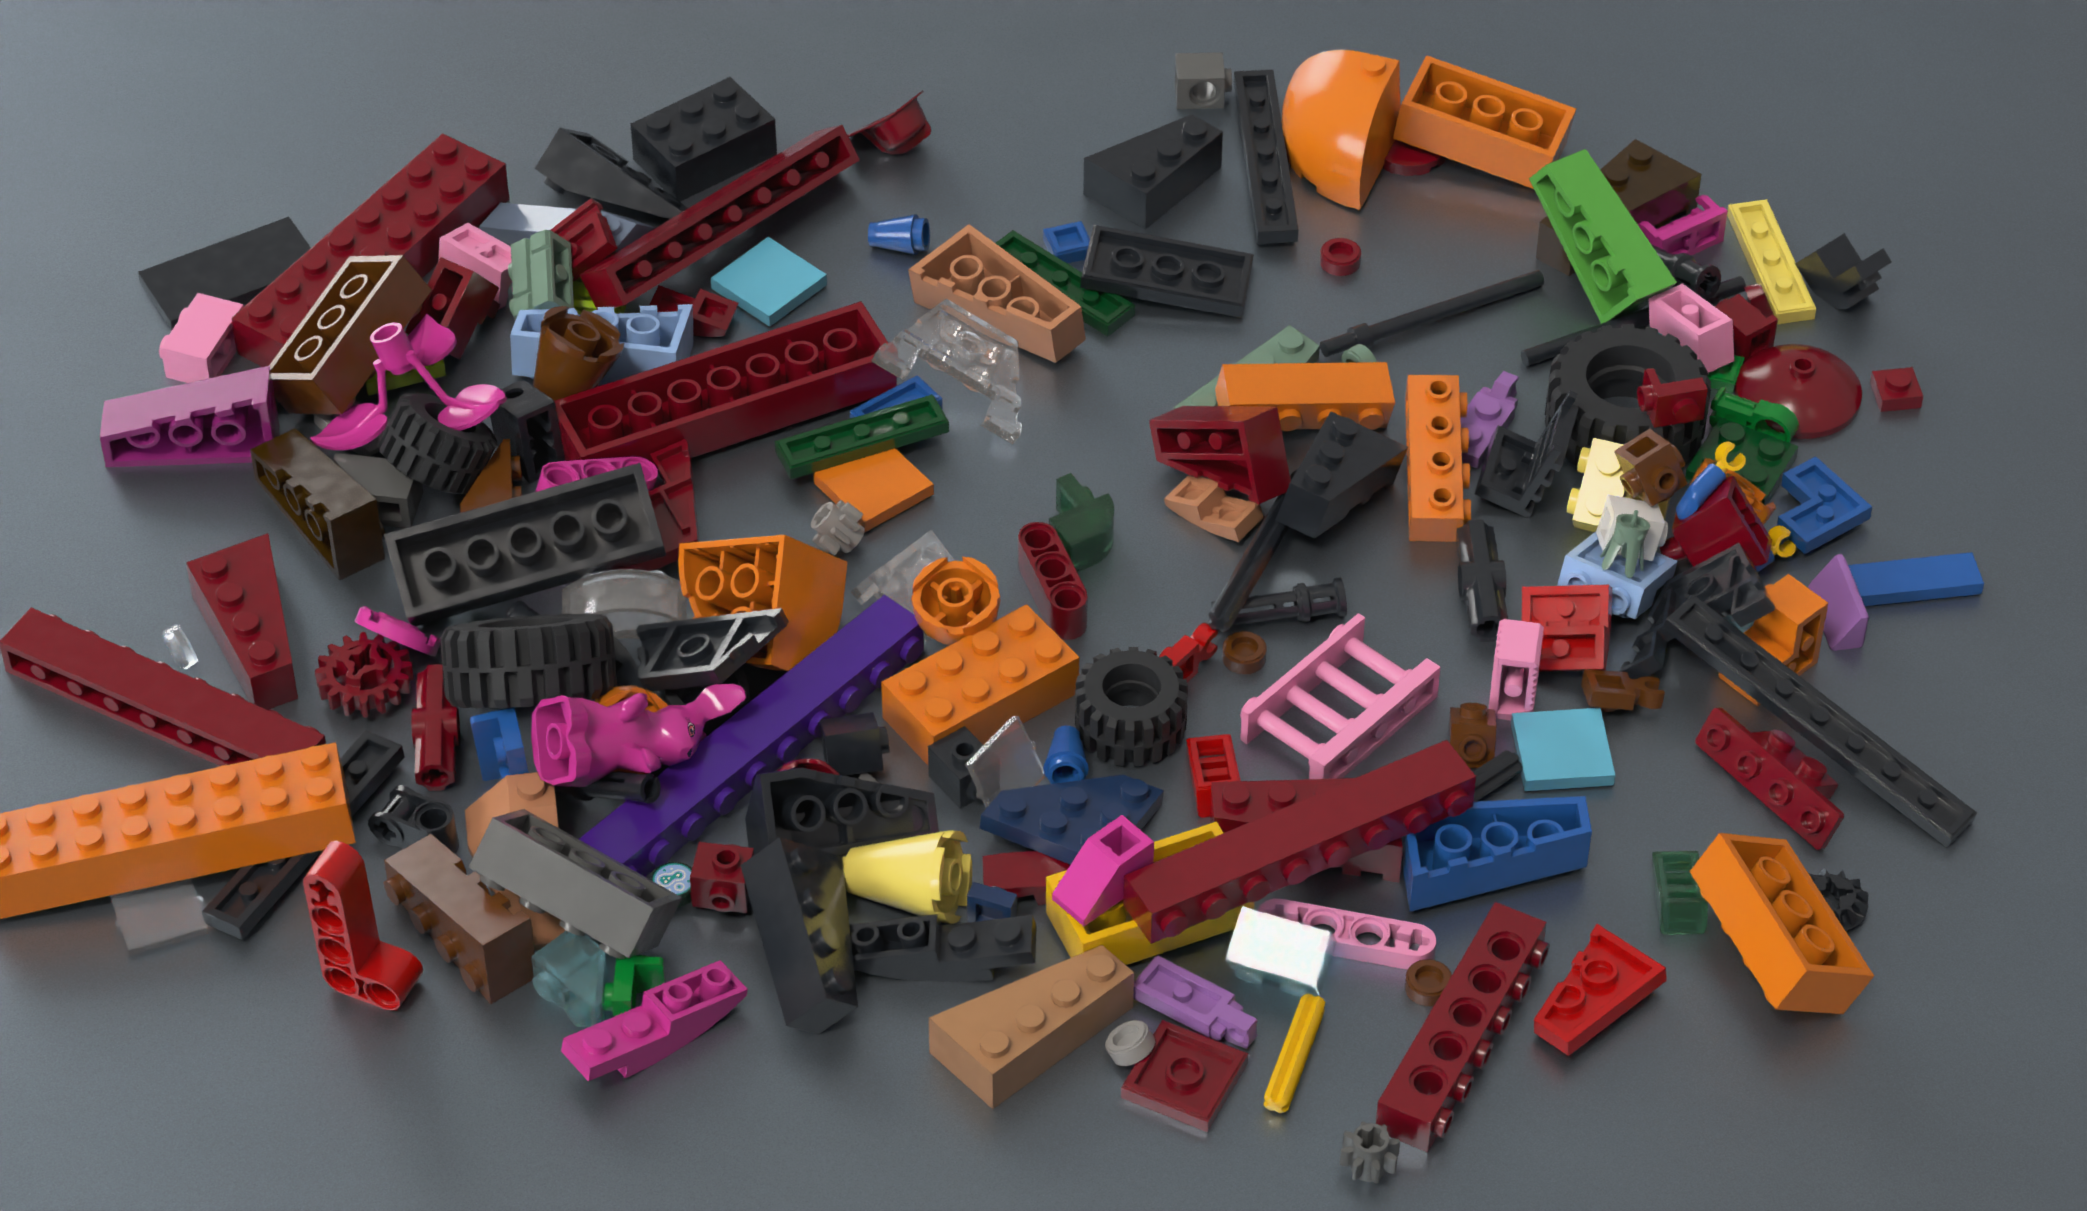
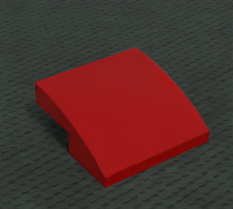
M1609 584L1522 587L1521 621L1540 623L1544 627L1539 672L1584 671V669L1606 670L1612 615V587Z

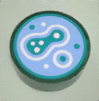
M668 862L654 870L651 875L652 881L682 897L678 907L687 905L692 901L690 887L692 867L682 862Z

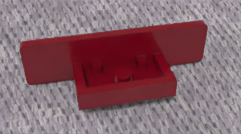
M1713 708L1695 739L1696 745L1816 850L1825 849L1844 819V813L1828 800L1831 799L1839 784L1826 773L1827 768L1818 760L1807 757L1795 747V740L1787 733L1776 729L1772 731L1750 732L1723 708Z

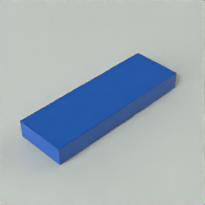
M1972 552L1848 565L1864 606L1982 594L1984 587L1982 576Z

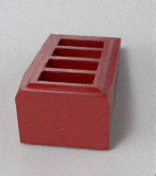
M1231 734L1186 739L1198 816L1201 818L1210 817L1211 782L1241 781ZM1224 755V756H1216V757L1199 758V757H1205V756Z

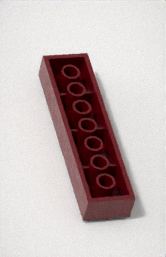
M442 133L231 318L237 354L262 367L269 366L349 256L403 255L421 278H423L438 263L440 237L466 223L479 228L500 203H506L510 200L506 163Z
M862 301L555 400L565 460L574 461L633 456L645 458L652 462L651 453L683 439L687 441L691 458L881 395L897 386L896 353Z

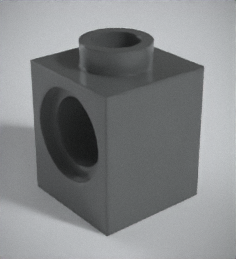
M1223 52L1175 53L1177 109L1224 108L1225 92H1232L1231 68H1224Z

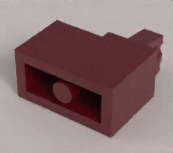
M440 257L427 284L432 291L422 303L423 307L419 314L410 320L405 333L409 335L427 314L438 324L450 329L454 333L457 344L448 355L460 360L477 324L482 325L486 316L492 319L495 318L501 305L494 300L499 287L476 272Z

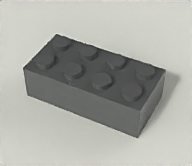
M525 809L493 817L469 864L470 869L481 874L479 879L485 885L499 891L508 889L521 897L519 902L524 907L537 913L544 914L546 911L561 919L559 925L563 929L578 936H585V934L601 942L599 945L601 950L619 959L630 958L658 947L682 899L677 894Z

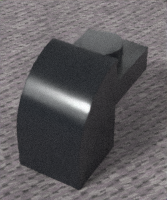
M1844 233L1795 264L1811 290L1834 308L1847 309L1879 289L1876 282L1882 277L1878 271L1892 261L1884 248L1862 261Z

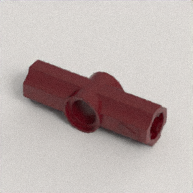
M442 664L427 665L424 671L417 673L416 708H412L411 726L413 747L415 749L416 784L426 787L428 791L445 790L447 785L455 782V746H460V718L458 707L452 706L445 697Z

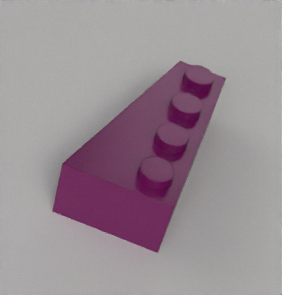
M270 366L104 401L100 442L105 467L252 463L250 449L279 436L280 424Z

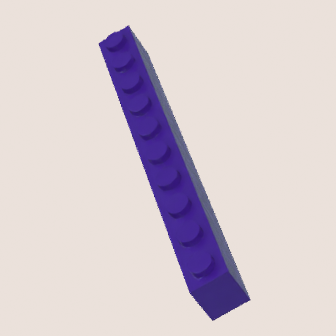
M884 594L700 741L696 752L689 760L670 765L657 777L661 784V791L655 802L648 804L627 800L580 837L579 840L645 877L657 867L664 866L675 852L689 841L696 840L707 826L721 815L728 814L739 800L752 791L757 774L775 772L783 764L794 760L799 752L814 739L820 738V720L843 717L846 713L853 712L858 708L863 699L877 688H881L882 681L893 676L906 664L915 662L922 651H924V631L917 623L915 615Z

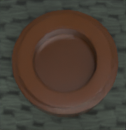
M1241 631L1233 633L1223 643L1222 661L1226 668L1234 673H1255L1262 669L1266 663V643L1259 635L1252 632Z
M1431 959L1417 961L1406 972L1405 992L1416 1004L1428 1007L1434 1006L1451 978L1452 973L1445 964Z

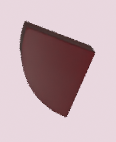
M1757 283L1753 286L1751 284L1744 287L1752 306L1757 307L1766 318L1774 315L1761 284Z

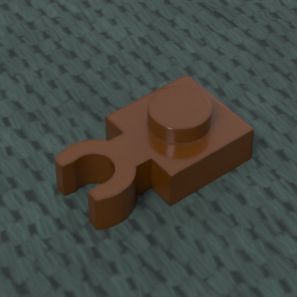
M1584 669L1581 686L1589 707L1601 708L1602 711L1607 712L1616 711L1617 709L1633 710L1634 704L1649 709L1662 708L1665 692L1664 690H1658L1659 678L1645 676L1638 679H1630L1627 672Z

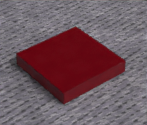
M1162 1020L1153 1034L1155 1037L1154 1048L1144 1059L1134 1065L1121 1087V1098L1208 1132L1246 1068L1248 1053Z

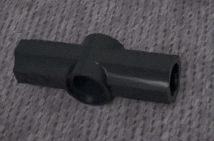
M1468 520L1464 526L1456 530V544L1459 557V597L1461 601L1466 602L1470 635L1476 636L1481 642H1494L1497 640L1499 621L1508 619L1505 602V563L1503 560L1498 559L1494 528L1485 524L1484 520Z

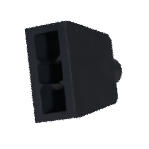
M518 381L501 389L505 393L507 400L490 415L493 433L497 438V446L499 447L503 439H510L512 456L520 455L522 476L531 483L539 479L544 465L551 462L565 461L555 401L527 381Z

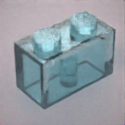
M1242 906L1225 960L1231 969L1236 970L1234 976L1241 980L1261 984L1263 978L1280 983L1279 989L1291 995L1302 997L1308 991L1320 995L1337 941L1332 932Z

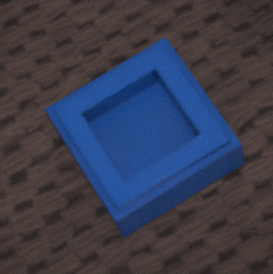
M1082 221L1043 229V241L1048 252L1066 263L1086 259L1090 237Z

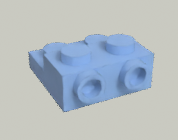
M1595 531L1565 555L1557 586L1609 584L1612 587V614L1622 618L1636 619L1652 606L1657 589L1673 577L1678 561L1656 552L1653 561L1644 560V571H1641L1640 559H1638L1633 577L1628 578L1625 575L1626 558L1617 555L1611 567L1603 570L1602 562L1604 557H1600L1603 551Z

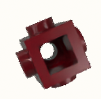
M699 842L690 874L692 907L714 909L721 912L747 913L750 898L740 865L754 856V848L740 847L735 844L724 845Z

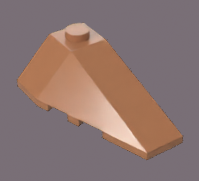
M538 772L507 775L465 810L468 851L472 858L493 817L525 809L559 828L554 785L542 781ZM489 887L490 891H494L495 894L500 892L510 900L511 907L508 909L513 915L523 911L531 918L535 951L571 947L570 932L559 925L561 919L546 911L544 914L529 910L519 902L521 897L508 889L499 891Z

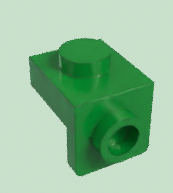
M645 955L625 957V959L616 958L614 983H605V1011H613L614 1017L636 1008L637 993H644V991L666 983L664 959L662 957H649Z

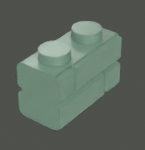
M544 229L531 235L530 239L524 238L511 244V263L508 265V274L512 280L513 298L509 302V307L514 319L516 320L520 310L551 309L558 306L574 308L571 243L553 231Z

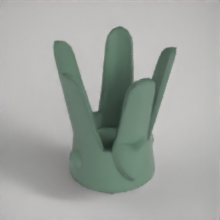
M1635 510L1634 514H1620L1616 517L1614 534L1600 555L1601 558L1604 557L1602 562L1603 570L1611 567L1621 549L1622 557L1626 558V577L1632 578L1635 573L1639 550L1641 571H1644V540L1650 529V524L1647 520L1638 516V510Z

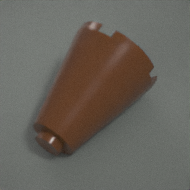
M566 306L553 307L545 313L539 335L533 381L535 388L555 401L598 386L620 357L624 348V342L620 344L618 341L621 336L618 329L601 316L586 310H582L580 316L568 314L569 307Z

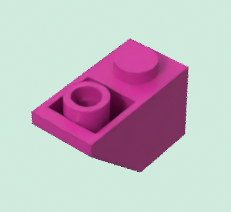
M1123 815L1119 816L1086 840L1053 891L1052 900L1082 926H1086L1123 899L1124 875L1154 863V841Z

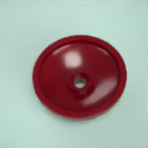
M1784 344L1762 350L1751 356L1742 365L1736 381L1735 395L1757 403L1762 399L1789 408L1796 415L1799 423L1798 430L1793 438L1813 439L1837 433L1855 419L1861 406L1862 386L1853 369L1834 354L1810 345ZM1765 419L1767 425L1773 430L1786 433L1778 423Z

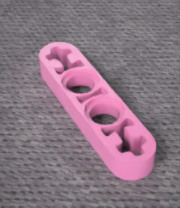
M1286 899L1267 900L1257 910L1256 932L1261 940L1271 945L1406 970L1417 961L1435 959L1436 936L1430 928L1422 924ZM1275 919H1282L1280 925H1273L1272 923ZM1298 922H1303L1302 931L1296 930ZM1318 924H1327L1334 928L1335 933L1322 937L1315 935L1311 928ZM1371 932L1378 935L1381 941L1374 945H1366L1358 941L1356 937L1361 933ZM1390 938L1396 939L1394 947H1389ZM1419 944L1420 946L1418 950H1411V945Z

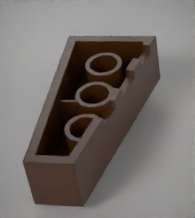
M432 834L384 860L387 880L383 882L388 897L395 905L402 904L406 908L413 925L421 934L427 932L434 940L438 953L445 962L450 963L453 961L460 969L465 984L472 992L479 991L490 1004H493L538 977L531 918L523 911L513 915L508 909L511 907L510 900L500 892L491 896L487 886L480 881V875L476 871L467 875L463 861Z

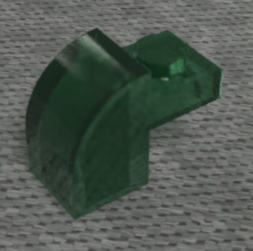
M1072 473L1057 478L1056 510L1060 514L1049 518V525L1056 530L1078 573L1098 564L1110 553L1114 543V503L1109 493L1094 498L1091 490L1087 486H1082Z

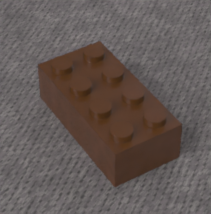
M403 255L349 256L270 363L275 398L289 414H343L354 404L355 396L365 382L377 372L373 362L378 360L379 357L370 340L371 334L379 327L389 323H400L404 329L409 321L419 314L423 307L422 303L432 290Z

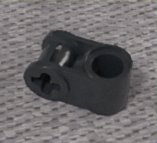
M395 786L389 793L390 801L381 812H374L368 819L370 831L387 845L405 849L432 834L454 854L459 848V838L451 806L444 801L435 800L417 793L407 786Z

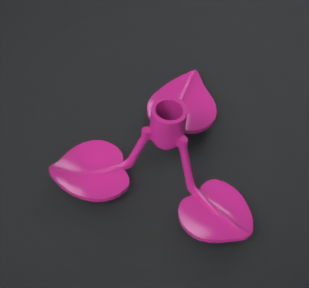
M426 314L408 336L400 323L383 325L371 334L370 340L379 357L378 360L373 362L377 371L378 405L372 403L355 405L334 418L318 435L310 438L319 447L341 451L363 446L380 435L388 423L387 417L383 415L388 409L385 370L391 371L393 375H400L411 369H416L439 399L447 406L439 413L438 421L458 431L473 427L488 418L500 405L506 402L507 398L501 389L487 384L469 386L463 389L456 398L449 397L424 366L435 364L446 357L456 346L457 339L450 329L438 324L432 317Z

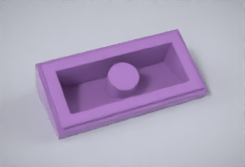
M1842 554L1835 555L1811 581L1808 588L1828 602L1823 632L1830 649L1838 651L1860 648L1865 641L1869 616L1845 557Z

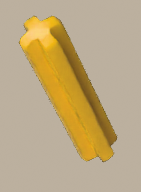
M1307 993L1299 1001L1264 1094L1265 1100L1263 1104L1269 1111L1275 1110L1281 1114L1289 1109L1325 1012V1000L1321 996H1313Z

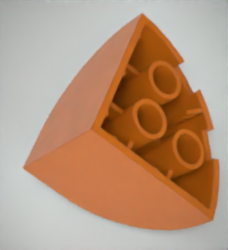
M1332 50L1308 58L1294 72L1286 90L1282 107V128L1287 160L1299 178L1305 177L1316 186L1317 193L1341 205L1361 210L1395 141L1393 135L1401 107L1399 60L1359 51Z
M787 535L679 543L678 563L681 590L683 596L689 599L695 615L692 619L777 608L783 609L789 620L788 625L745 663L762 669L789 671L837 633L844 602L847 561Z

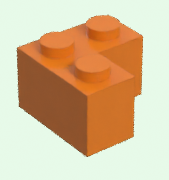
M1787 574L1775 584H1767L1765 586L1775 605V610L1755 620L1752 627L1743 633L1800 676L1818 663L1828 602L1790 574ZM1719 672L1718 677L1757 707L1761 705Z

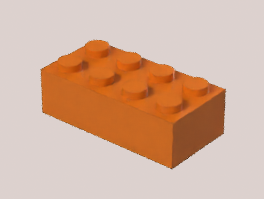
M1426 55L1401 103L1393 139L1534 189L1529 178L1545 165L1559 160L1567 144L1577 108Z
M1026 604L992 622L988 628L974 635L966 636L882 681V718L928 765V746L964 726L985 745L1074 696L1076 680L1079 675L1080 657Z
M1719 833L1689 871L1699 886L1702 897L1709 902L1721 921L1722 929L1731 937L1741 953L1744 964L1752 971L1764 990L1765 998L1776 1010L1844 1014L1873 979L1874 974L1786 839Z

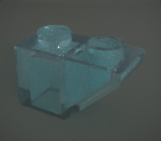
M565 931L531 956L534 974L532 983L543 999L546 1001L553 1000L565 1010L571 1022L578 1027L584 1026L588 1028L606 1020V1011L604 1009L605 983L608 982L606 953L600 949L597 943L586 934L585 936H578Z

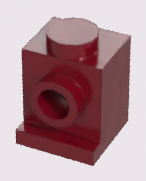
M1740 294L1730 299H1724L1715 306L1733 320L1734 355L1745 357L1744 363L1754 354L1774 346L1778 319L1774 315L1766 318L1757 307L1752 306Z

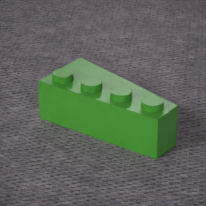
M1586 149L1545 165L1529 178L1600 323L1642 309L1649 304V298L1667 291L1677 283Z

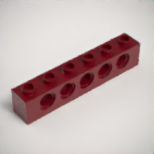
M1497 902L1493 904L1378 1100L1376 1124L1380 1126L1386 1125L1389 1137L1399 1139L1400 1142L1428 1153L1437 1136L1441 1138L1446 1136L1454 1117L1452 1109L1456 1102L1463 1104L1466 1101L1473 1085L1474 1077L1472 1075L1475 1069H1484L1493 1049L1491 1041L1495 1034L1502 1036L1505 1033L1512 1016L1511 1006L1515 1000L1518 1002L1523 1001L1530 986L1531 976L1529 975L1533 968L1541 969L1547 958L1550 943L1544 941L1546 921Z

